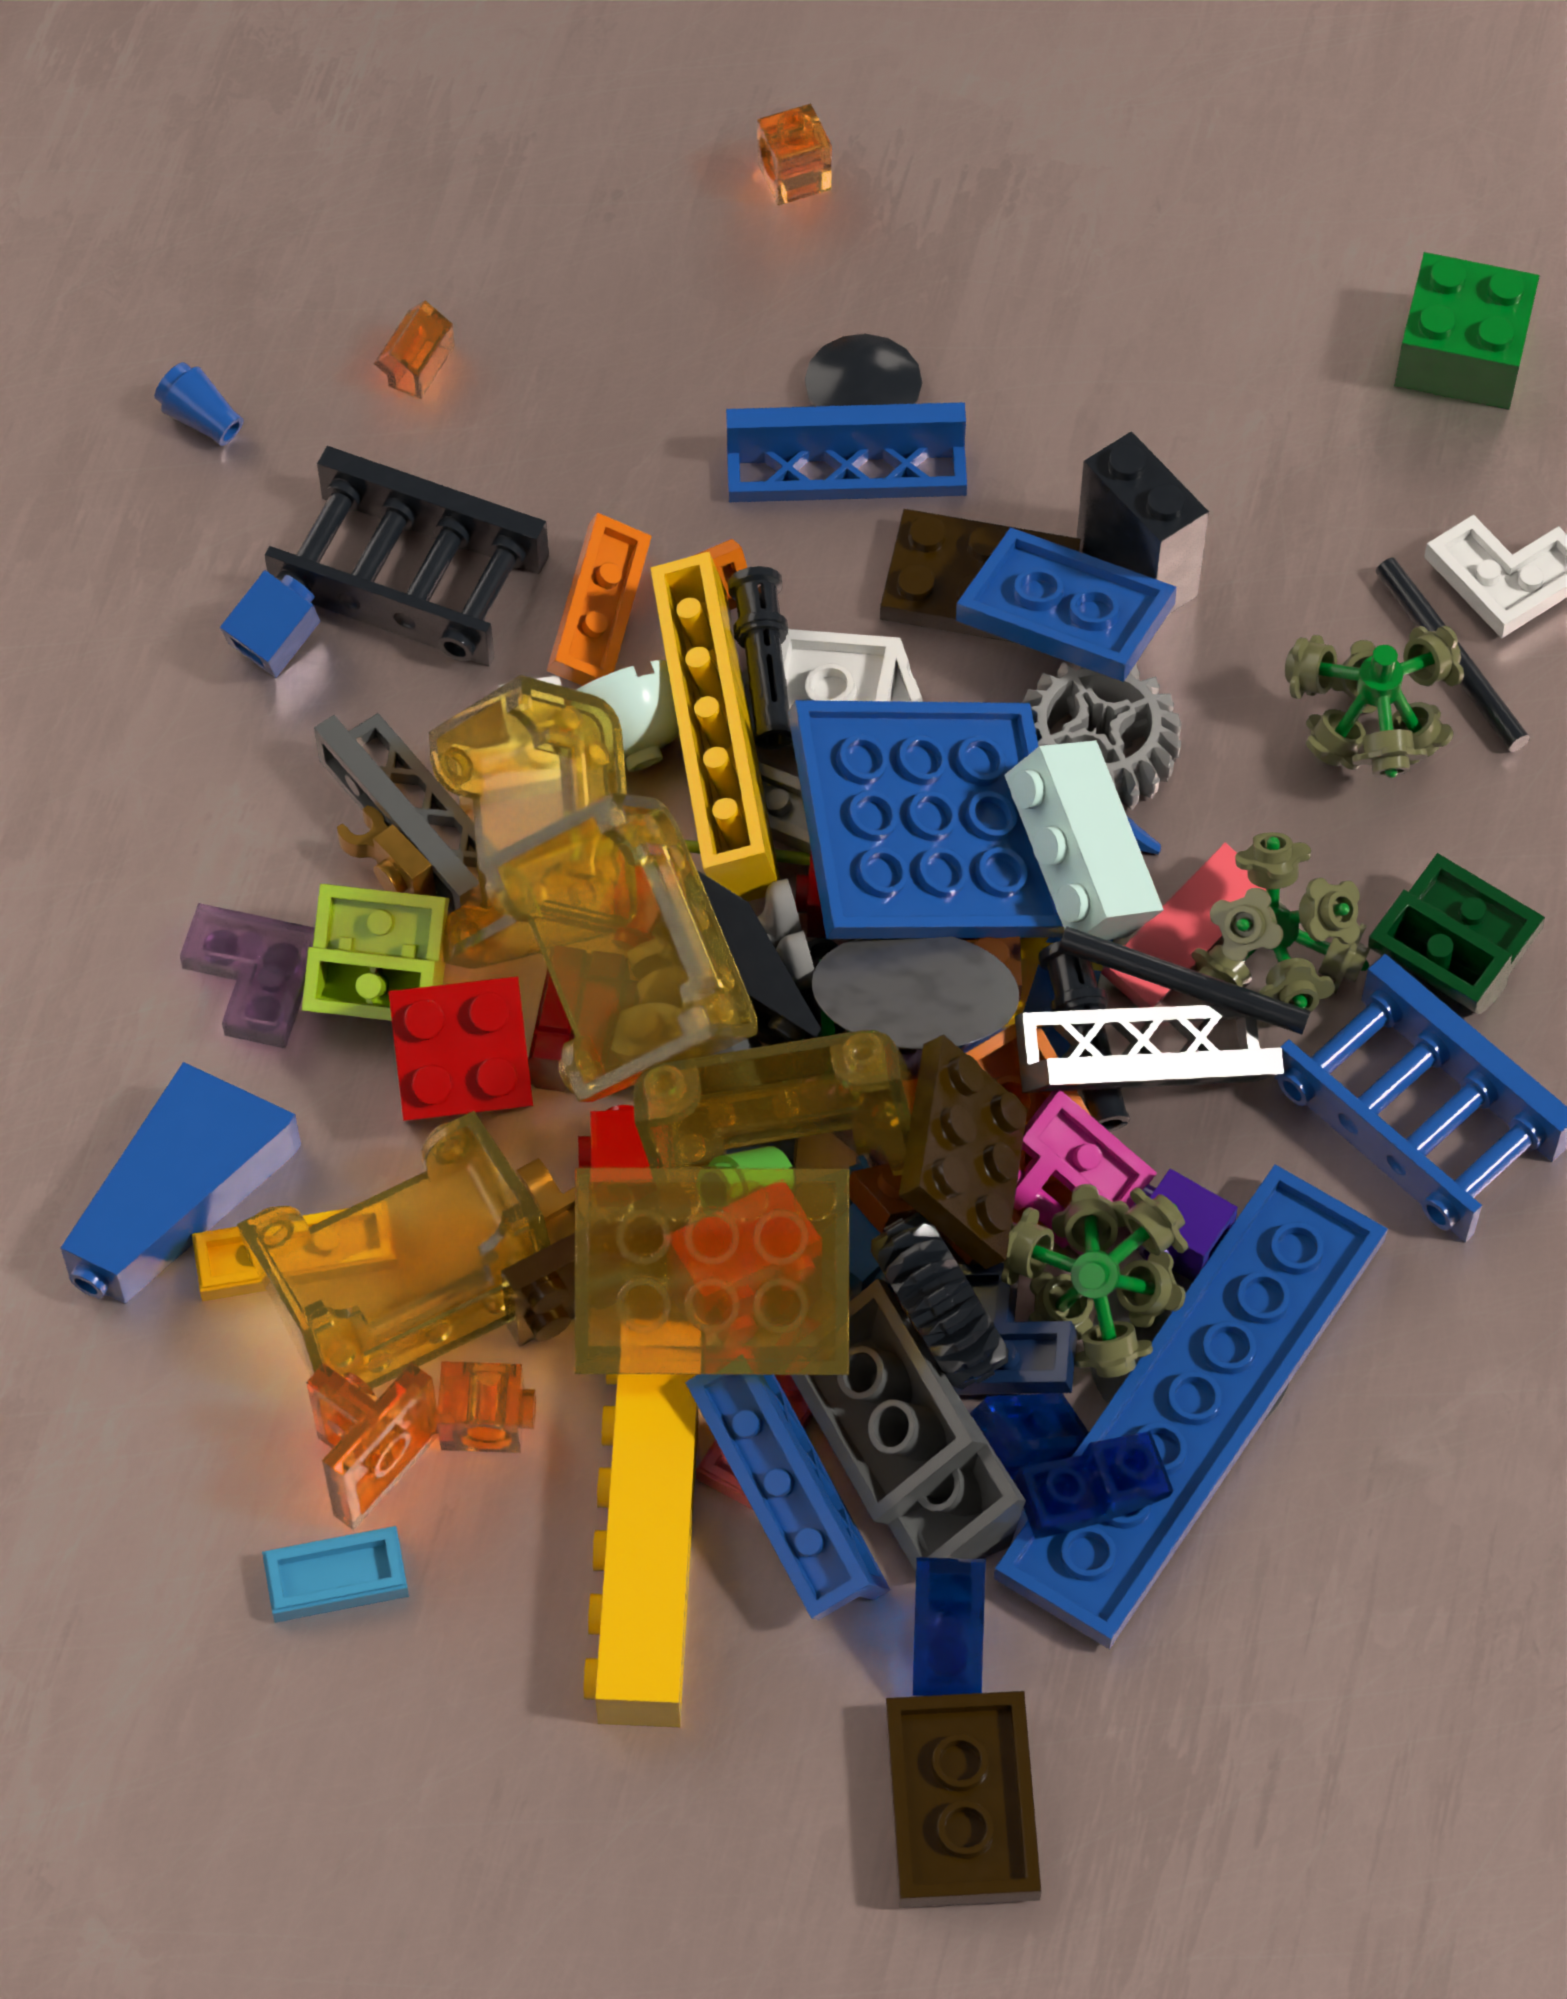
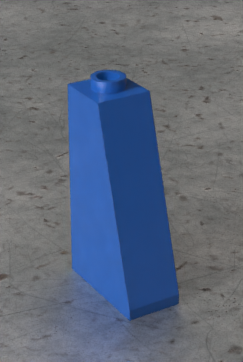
M182 1062L60 1247L71 1283L91 1297L100 1299L107 1295L126 1304L193 1245V1233L209 1231L295 1155L301 1145L295 1114Z

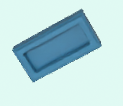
M396 1526L262 1552L275 1623L409 1597Z

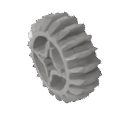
M1063 661L1060 668L1057 669V678L1042 673L1040 680L1037 682V690L1028 689L1027 694L1023 698V703L1031 704L1038 746L1097 740L1120 801L1133 811L1135 805L1139 802V794L1153 799L1155 793L1159 790V783L1168 782V779L1173 774L1174 762H1176V758L1180 755L1181 740H1179L1181 720L1179 719V714L1173 713L1174 702L1172 701L1171 694H1159L1160 685L1157 682L1156 676L1140 681V672L1136 664L1125 681L1122 682L1083 667L1079 670H1074ZM1070 714L1073 720L1063 724L1062 731L1051 735L1049 732L1051 728L1061 718ZM1144 736L1146 740L1144 745L1133 755L1126 758L1123 751L1132 747L1133 740Z

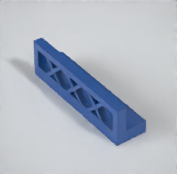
M965 402L726 409L729 503L967 496ZM927 458H952L954 476L929 477L917 467ZM868 460H884L895 468L885 478H869L858 470ZM811 461H824L836 470L825 480H810L799 472L803 466ZM740 463H765L775 470L776 473L766 481L740 482Z
M741 1348L686 1381L687 1387L811 1619L821 1620L859 1596L875 1600L891 1590L766 1358Z

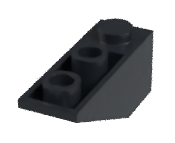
M694 868L652 932L657 944L663 948L658 957L675 970L690 978L697 969L718 983L712 991L726 1002L738 1006L741 1011L745 1012L749 1005L752 1004L772 1017L767 1026L794 1045L800 1046L806 1038L820 1047L825 1039L822 1030L749 902Z

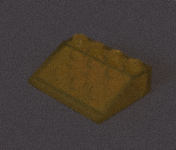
M578 1166L575 1168V1374L849 1375V1167Z

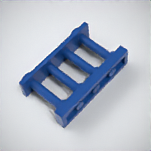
M1384 954L1368 968L1361 998L1366 1008L1311 1057L1288 1039L1280 1047L1282 1050L1284 1074L1277 1075L1274 1078L1278 1081L1283 1093L1292 1102L1299 1106L1306 1105L1419 1202L1425 1215L1435 1226L1445 1231L1451 1230L1466 1243L1475 1233L1482 1204L1475 1197L1527 1149H1537L1551 1162L1567 1149V1106L1388 955ZM1383 1026L1387 1028L1393 1027L1411 1042L1414 1048L1357 1098L1330 1074ZM1430 1067L1441 1068L1461 1085V1089L1405 1139L1381 1119L1378 1114ZM1479 1107L1490 1109L1509 1126L1510 1130L1457 1179H1451L1426 1156Z

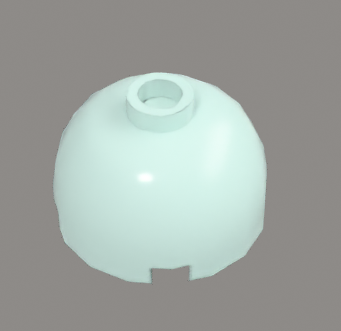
M666 660L650 661L654 670L652 674L638 677L634 666H630L600 677L570 693L574 706L560 701L557 706L567 731L577 748L590 760L604 765L626 763L628 771L635 772L648 768L663 759L660 749L672 742L679 733Z

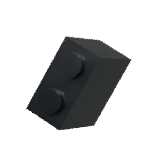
M1131 431L1083 461L1076 537L1081 539L1080 551L1092 557L1176 586V601L1170 613L1197 597L1209 511Z

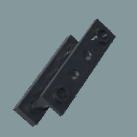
M327 446L317 462L322 499L327 501L296 555L269 546L264 555L267 572L280 581L285 575H289L299 581L315 596L311 602L315 606L440 649L455 660H471L490 667L495 658L491 623L486 622L485 619L513 568L520 567L540 574L549 557L546 521ZM356 510L381 519L351 574L320 564L322 557L348 512ZM411 529L436 539L407 592L403 593L375 583L374 581L402 531ZM465 548L491 557L460 613L429 601L457 550Z

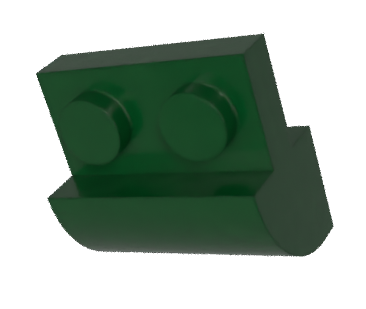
M1437 853L1409 892L1403 889L1369 936L1368 947L1381 956L1384 954L1388 955L1407 972L1476 1014H1482L1506 988L1509 974L1543 929L1545 917Z

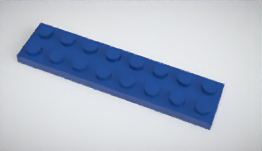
M1274 1164L1186 1291L1183 1306L1178 1311L1171 1313L1151 1342L1153 1347L1152 1353L1139 1359L1135 1369L1125 1379L994 1570V1579L1110 1650L1384 1243L1388 1228Z

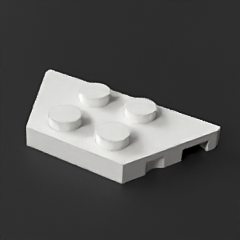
M788 629V634L781 647L787 680L789 708H791L795 700L923 702L916 679L913 678L910 670L909 660L901 638ZM746 668L742 673L753 736H756L751 695L749 692L748 670Z

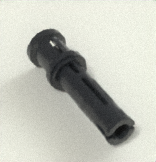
M757 566L739 570L731 575L728 580V592L732 599L736 600L738 619L733 625L734 639L745 649L749 692L756 734L754 736L755 744L762 749L774 750L787 747L793 742L788 716L790 708L787 680L781 647L788 634V622L780 614L778 594L782 590V576L777 570L770 567Z
M1061 941L1052 943L1039 952L1038 960L1040 967L1048 970L1055 998L1050 1004L1051 1012L1106 1009L1108 1003L1107 994L1104 989L1098 988L1091 961L1059 951ZM1103 1025L1089 1043L1103 1056H1112L1105 1025ZM1087 1026L1073 1027L1082 1034ZM1121 1089L1081 1090L1085 1106L1090 1115L1109 1132L1118 1130L1128 1124L1127 1121H1130V1116L1126 1111Z

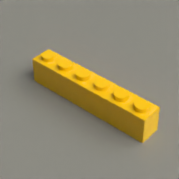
M705 552L650 567L703 870L706 876L748 902L765 897L767 887L772 882L780 880L737 644L734 639L728 596L710 552Z
M621 1321L620 1345L607 1346L606 1385H617L616 1406H603L602 1446H613L611 1468L599 1467L597 1508H608L607 1530L594 1531L592 1559L593 1571H604L603 1594L590 1593L588 1609V1635H600L598 1658L585 1659L583 1683L584 1699L595 1700L598 1724L680 1728L699 1424V1407L685 1382L702 1372V1324Z

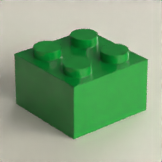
M1424 252L1402 340L1394 386L1510 410L1540 275Z

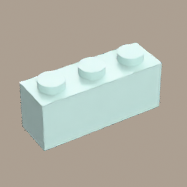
M1097 740L1039 746L1004 775L1064 930L1068 926L1105 940L1126 938L1164 910Z

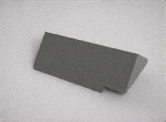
M876 1279L782 1358V1361L874 1522L889 1525L919 1580L928 1581L1009 1548L1026 1500L886 1282Z

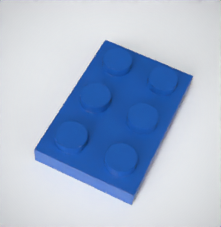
M1010 527L957 602L956 621L1124 682L1174 607L1177 587Z

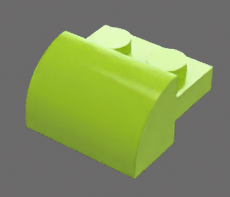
M320 883L313 947H308L301 1011L392 1021L388 991L443 985L446 961H442L449 898Z

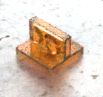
M412 1362L378 1399L370 1386L357 1375L347 1372L344 1376H341L325 1363L306 1382L318 1439L332 1448L322 1460L333 1515L352 1530H355L441 1434L433 1379Z

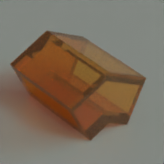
M426 300L408 310L374 362V365L387 375L388 386L422 399L455 347L453 324Z

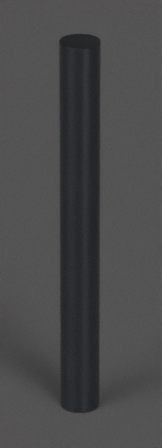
M1388 558L1377 567L1376 574L1416 627L1423 626L1428 631H1436L1439 627L1446 626L1395 558ZM1458 642L1461 653L1459 664L1464 671V677L1460 686L1509 751L1514 752L1521 749L1528 743L1530 736Z
M1066 926L1058 949L1070 955L1303 1035L1311 1012L1310 1010Z

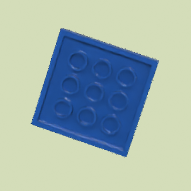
M794 701L788 711L826 939L1063 937L1065 931L1056 911L1054 901L1004 776L1039 747L1030 703Z

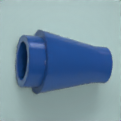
M181 362L165 374L155 390L154 397L162 404V413L212 438L220 446L228 444L242 428L244 419L232 409L201 367L191 368L187 363Z

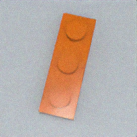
M596 513L587 528L546 671L581 686L614 672L652 538L651 535L603 514Z

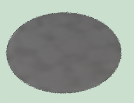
M955 937L851 939L828 952L816 966L812 978V990L815 1000L831 1020L862 1038L900 1048L923 1049L924 1043L943 1034L957 1047L982 1040L1005 1026L1013 1017L1019 1003L1017 982L1005 964L979 946Z

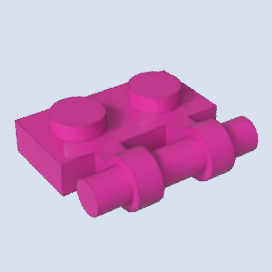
M1060 1089L1055 1090L1048 1095L1025 1125L1022 1150L1031 1156L1032 1160L1024 1170H1019L1014 1208L1018 1211L1029 1207L1038 1210L1039 1221L1053 1231V1216L1058 1212L1064 1211L1065 1208L1042 1189V1186L1051 1175L1070 1191H1073L1075 1187L1082 1184L1094 1185L1098 1189L1099 1195L1112 1202L1122 1201L1131 1209L1135 1202L1132 1200L1130 1192L1135 1187L1143 1190L1153 1180L1157 1172ZM1053 1232L1054 1242L1058 1246L1064 1248L1068 1245L1080 1256L1085 1254L1075 1250L1068 1243L1066 1237H1058Z

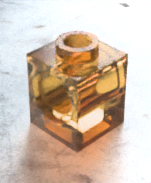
M811 103L757 119L758 166L778 206L831 190L832 145Z
M441 1361L436 1422L441 1450L521 1453L523 1429H534L536 1421V1389H525L522 1364Z

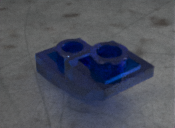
M1151 1431L1090 1442L1081 1456L1020 1467L1013 1479L1026 1500L1024 1510L1035 1539L1070 1532L1126 1515L1166 1499L1174 1491Z

